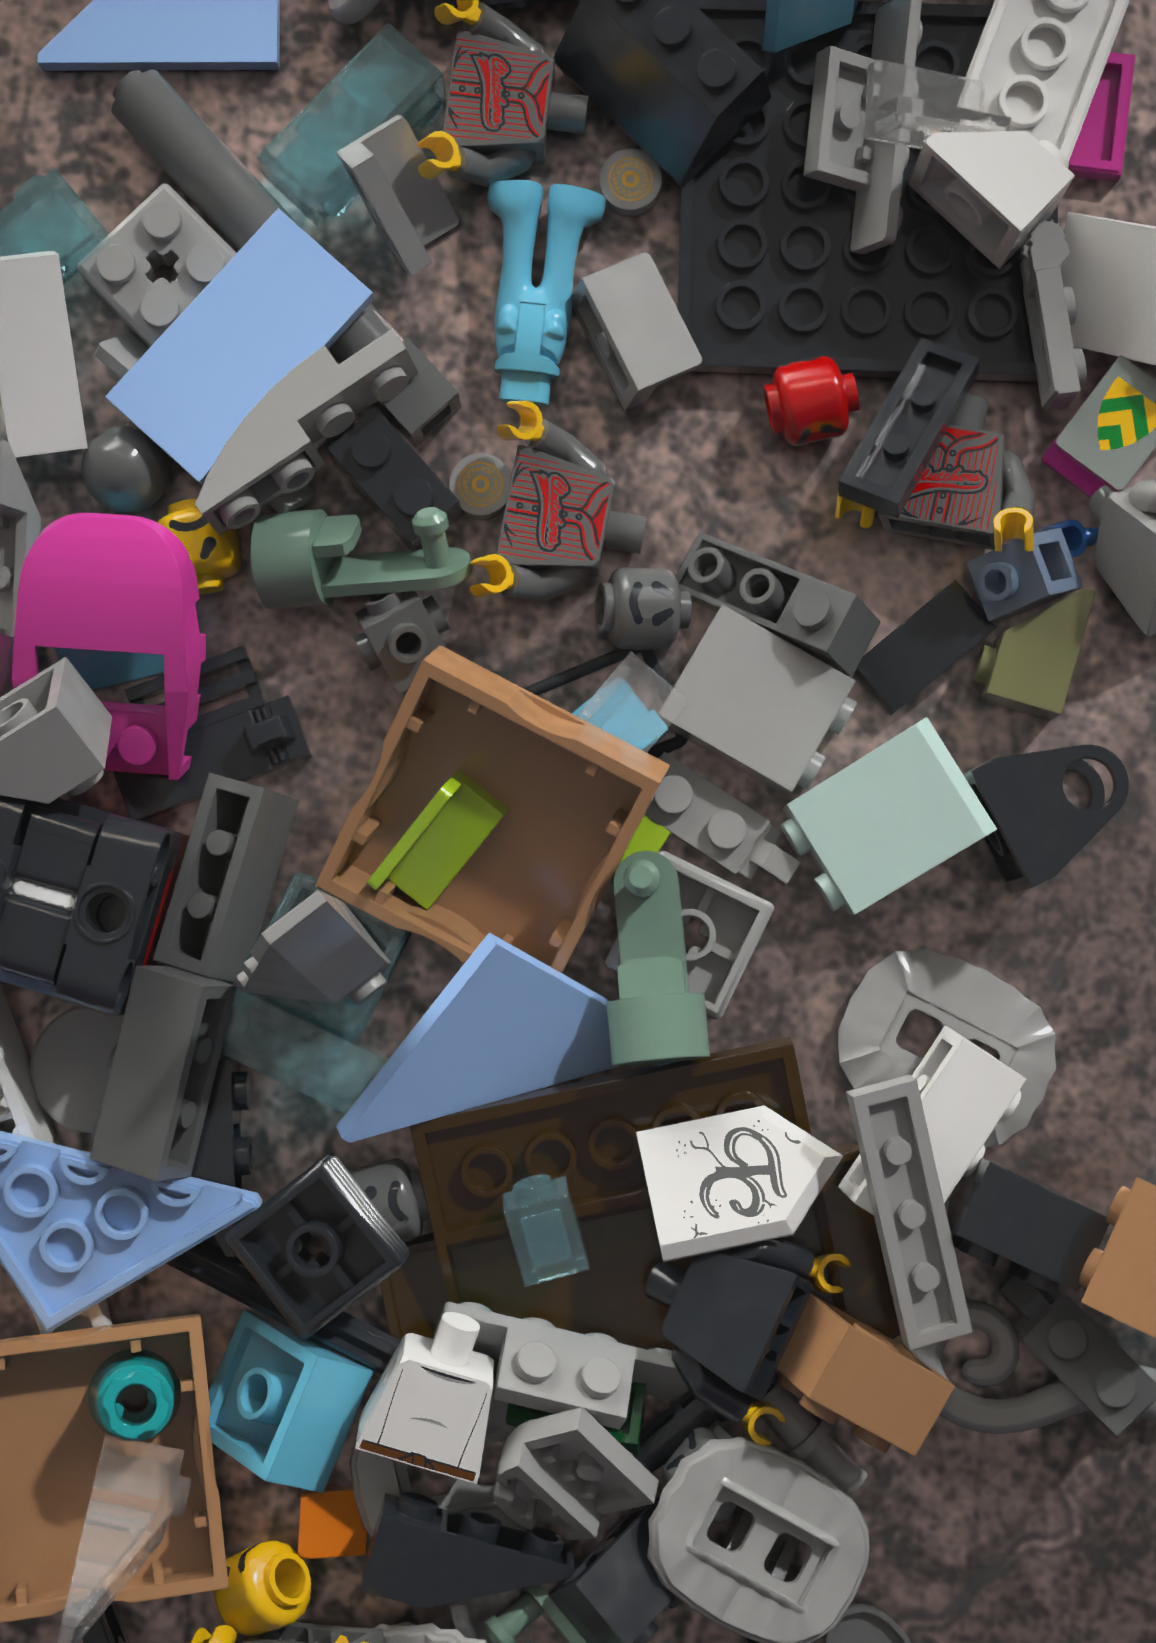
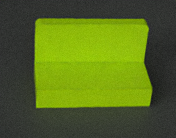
M458 769L440 788L366 883L377 891L388 878L428 910L509 809Z

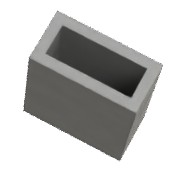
M722 604L658 716L669 730L685 737L700 748L788 797L796 784L807 790L826 758L816 752L827 730L839 735L857 705L855 700L848 697L856 681Z

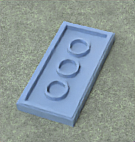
M278 208L109 391L105 398L203 486L224 445L247 414L271 388L298 364L324 345L329 349L375 299L374 294Z

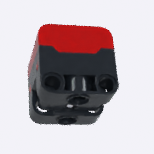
M0 795V981L56 997L58 1001L115 1017L124 1015L125 1001L134 976L135 967L157 966L158 961L153 960L190 836L169 828L57 798L48 804Z

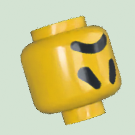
M196 498L179 501L167 506L168 514L158 520L157 523L170 530L187 549L190 560L195 568L199 595H204L225 589L223 579L239 572L242 566V554L238 529H228L221 535H218L195 505Z
M276 1540L262 1542L237 1551L226 1559L229 1588L214 1590L213 1593L217 1610L225 1624L233 1627L236 1633L251 1637L269 1633L292 1625L305 1613L311 1596L309 1569L304 1560L298 1556V1552L289 1544Z

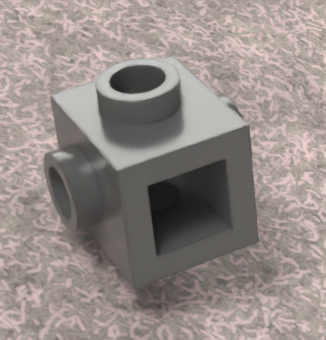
M416 591L372 594L365 600V608L355 613L364 632L353 638L370 670L373 671L383 665L398 694H401L409 689L422 660L438 646L441 645L446 648L439 634L447 631L450 627L432 595L421 600Z

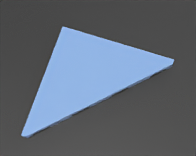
M93 0L38 53L37 63L42 71L280 70V0Z
M489 932L336 1125V1128L341 1138L351 1143L619 1067L612 1066L606 1007V1003L610 1000Z
M0 1131V1263L46 1333L255 1211L261 1206L263 1200L257 1192L194 1177L153 1181L90 1159L91 1152Z

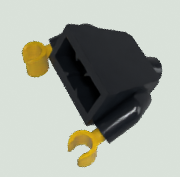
M778 1238L696 1255L693 1257L687 1272L665 1262H659L648 1276L645 1285V1296L670 1308L662 1324L661 1334L673 1343L671 1360L695 1399L729 1421L736 1423L742 1420L745 1431L756 1444L761 1446L770 1445L771 1441L766 1436L755 1431L757 1418L763 1414H772L784 1424L785 1418L773 1403L763 1400L813 1288L827 1294L840 1293L845 1290L842 1287L832 1286L827 1283L824 1278L825 1266L832 1262L841 1267H851L850 1261L842 1254H825L815 1258L813 1250ZM752 1397L759 1399L758 1401L751 1403Z

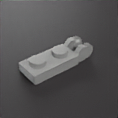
M1044 219L1043 222H1039L1029 232L1028 240L1024 242L1019 250L1021 252L1019 258L1022 259L1020 268L1024 286L1023 293L1042 408L1049 411L1064 409L1070 406L1080 393V387L1086 384L1087 370L1084 353L1081 348L1073 347L1070 325H1074L1076 321L1074 291L1071 286L1064 287L1061 267L1070 254L1068 242L1065 241L1067 234H1064V228L1059 226L1060 223L1056 224L1053 220L1046 221Z

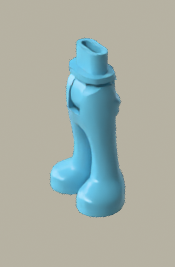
M529 180L498 181L490 183L488 186L487 201L489 209L501 218L503 224L502 269L494 318L495 348L499 358L495 361L494 371L501 374L499 400L503 402L526 400L533 402L536 406H548L551 380L559 379L560 370L555 364H559L570 330L573 277L579 240L584 228L601 221L605 211L606 198L595 191L573 185L553 184L550 186L547 206L548 224L544 271L540 286L535 288L532 285V262L538 230V219L543 204V186L538 182Z

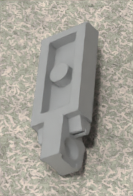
M663 752L660 760L669 764L670 767L645 815L732 875L738 873L750 881L759 869L784 886L788 884L801 862L774 845L782 832L770 825L768 819L666 752Z

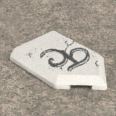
M766 1106L636 1132L663 1262L794 1235L809 1208L843 1158V1155Z

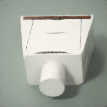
M446 1312L442 1315L434 1339L414 1333H407L403 1336L361 1413L355 1449L477 1484L490 1409L494 1360L491 1357L473 1351L480 1330V1325L477 1321L464 1314Z

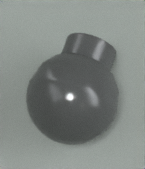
M130 420L127 425H117L105 429L89 443L82 459V476L87 490L102 506L116 512L133 513L152 506L163 495L170 478L168 454Z

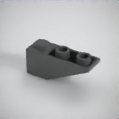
M699 532L676 575L680 591H689L692 600L715 612H718L723 604L851 678L881 623L856 594L702 532Z

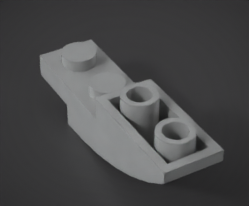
M393 328L339 365L324 345L292 369L247 414L224 445L209 471L195 503L201 514L218 535H221L228 529H238L249 524L258 516L262 506L282 493H292L307 485L314 477L315 471L325 465L324 460L314 447V443L323 437H334L342 433L353 423L357 414L377 401L384 402L396 397L407 387L409 380L419 374L406 347Z

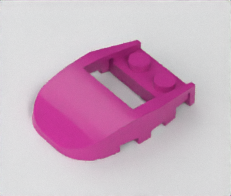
M76 513L59 518L44 528L34 541L23 563L19 580L14 629L13 689L39 673L38 646L164 655L165 706L101 701L112 716L106 765L103 771L168 775L169 780H179L190 768L192 756H184L188 729L197 721L201 696V694H198L201 663L206 660V634H200L195 605V602L200 599L194 565L183 543L166 527L147 518L130 515Z

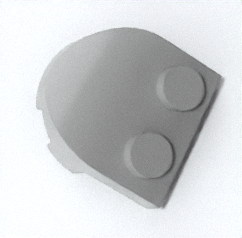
M583 1407L529 1420L511 1432L501 1452L493 1496L499 1508L509 1518L527 1529H534L537 1520H542L564 1526V1536L568 1540H588L597 1537L601 1515L653 1504L659 1480L599 1424L592 1415Z

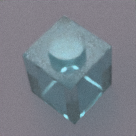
M548 1174L530 1176L516 1182L513 1185V1191L503 1193L504 1215L525 1287L589 1269L587 1250L566 1176L551 1180V1176Z

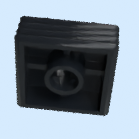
M328 1153L264 1202L258 1209L237 1223L224 1237L229 1247L301 1339H307L397 1271L410 1256L407 1246L334 1153ZM311 1234L315 1237L323 1235L329 1241L330 1245L326 1250L327 1254L323 1251L315 1255L308 1252L306 1245L312 1239Z

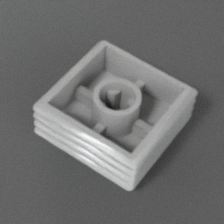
M162 184L78 263L77 271L85 283L151 347L236 255V252L170 185ZM162 264L167 266L174 264L173 267L178 277L171 283L164 278L156 280L157 276L154 271Z
M660 851L659 854L665 856L673 864L678 874L683 926L690 921V918L697 919L701 922L699 933L707 938L703 948L692 946L686 954L689 992L703 993L705 995L706 1016L712 1019H720L774 911V906L771 902L666 851ZM618 936L605 961L606 966L616 972L617 967L621 965Z

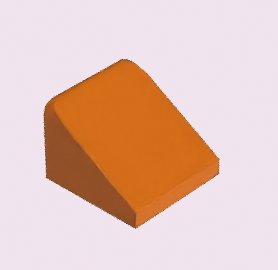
M326 1485L323 1493L303 1489L300 1503L298 1556L300 1558L314 1559L366 1555L368 1532L363 1526L354 1498L353 1487Z

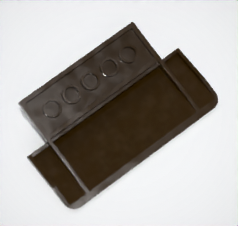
M791 1037L710 1053L708 1058L663 1063L531 1091L411 1125L410 1131L433 1233L420 1235L419 1238L413 1241L405 1242L404 1244L410 1251L409 1258L397 1271L380 1283L390 1335L401 1340L405 1334L414 1333L433 1339L435 1327L446 1302L457 1304L474 1302L488 1307L494 1313L519 1319L541 1318L549 1321L556 1328L584 1335L588 1333H602L613 1337L618 1343L646 1350L663 1348L672 1351L673 1343L661 1334L662 1324L670 1308L645 1296V1285L648 1276L655 1265L663 1262L636 1132L766 1106L811 1135L794 1043ZM858 1143L833 1147L832 1149L843 1155V1158L816 1197L794 1235L780 1239L813 1250L815 1258L825 1254H842L847 1257L851 1267H841L829 1262L824 1268V1278L827 1283L832 1286L842 1287L845 1290L840 1293L827 1294L813 1288L811 1293L894 1339L901 1333L874 1215L855 1204L838 1187L860 1154ZM694 1256L665 1263L687 1272ZM491 1357L494 1360L493 1380H495L499 1358Z

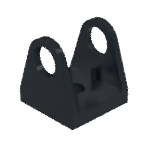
M1091 744L993 758L964 774L965 779L997 828V830L982 838V841L1010 894L1033 888L1056 876L1121 809L1129 790L1128 774L1122 761L1110 750ZM1082 759L1098 761L1109 771L1113 781V790L1111 797L1105 804V790L1100 775L1089 763ZM1066 770L1080 775L1088 785L1090 799L1085 810L1074 806L1064 793L1063 777Z

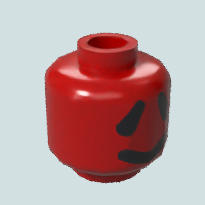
M828 356L783 364L775 370L772 383L763 386L771 431L773 435L782 433L785 440L792 446H801L842 436L848 429L849 412L860 410L859 395L853 373L841 375L836 362Z

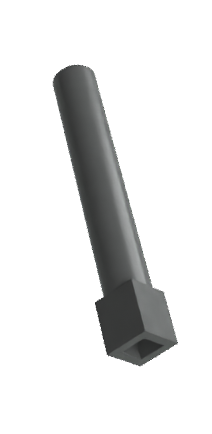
M135 70L119 81L113 91L115 100L111 109L112 114L237 251L248 242L278 208L303 230L157 70H148L143 73L140 70ZM370 303L328 350L342 363L393 328L406 347L419 374L409 380L407 387L399 395L388 401H377L374 404L408 442L416 448L461 408L459 393L408 337L404 339Z

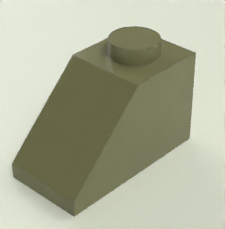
M1083 588L1004 631L994 640L993 647L984 644L973 673V681L982 683L977 700L1046 721H1051L1061 715L1096 592Z

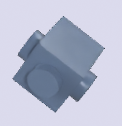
M1061 528L1034 533L1033 551L1025 552L1024 540L1016 539L1003 545L1002 552L995 551L994 549L967 562L973 579L974 595L979 604L984 608L988 622L1023 614L1083 588Z

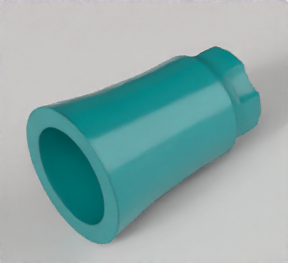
M131 1349L123 1350L107 1358L95 1371L88 1391L89 1408L96 1424L109 1436L125 1442H141L159 1435L175 1418L181 1400L179 1379L173 1367L162 1356L145 1349H141V1352L131 1353ZM133 1386L141 1387L147 1392L148 1403L142 1410L137 1412L127 1410L122 1403L124 1392Z

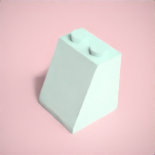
M927 717L788 803L782 809L788 820L780 824L785 837L796 854L801 857L809 853L821 872V875L814 878V882L827 905L833 912L842 907L848 917L864 910L997 830Z

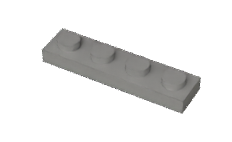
M909 1074L846 1091L902 1342L909 1350L973 1333L917 1080Z

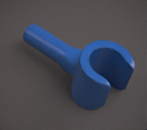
M1069 519L1043 526L1039 530V532L1061 528L1071 556L1074 558L1082 555L1087 546H1093L1097 543L1099 527L1084 528L1077 520Z

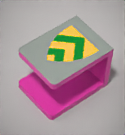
M1120 354L1041 458L1042 463L1090 499L1104 485H1107L1115 492L1123 490L1156 447V380Z

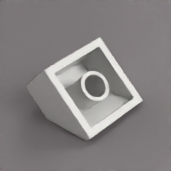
M1028 131L933 133L924 142L908 185L1000 269L1028 240L1029 232L1039 222H1043L1044 219L1047 221L1051 217L1075 175L1068 169L1067 159L1056 146L1046 140L1038 142Z

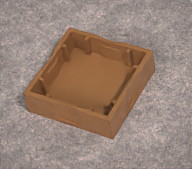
M440 645L422 660L384 739L380 762L374 778L365 793L351 808L315 886L395 928L419 934L436 942L456 956L463 964L490 932L563 974L670 765ZM458 769L509 809L428 910L388 878L377 891L366 883L440 788Z
M198 1313L0 1339V1623L50 1616L67 1608L90 1602L124 1601L135 1603L229 1588L220 1498L215 1479L209 1420L211 1410L201 1316ZM131 1349V1353L141 1352V1349L149 1350L166 1359L178 1376L181 1390L179 1409L171 1424L159 1435L141 1442L120 1441L106 1434L94 1421L88 1403L89 1386L95 1371L107 1358ZM138 1386L128 1388L122 1396L124 1407L132 1412L142 1410L148 1403L147 1392Z

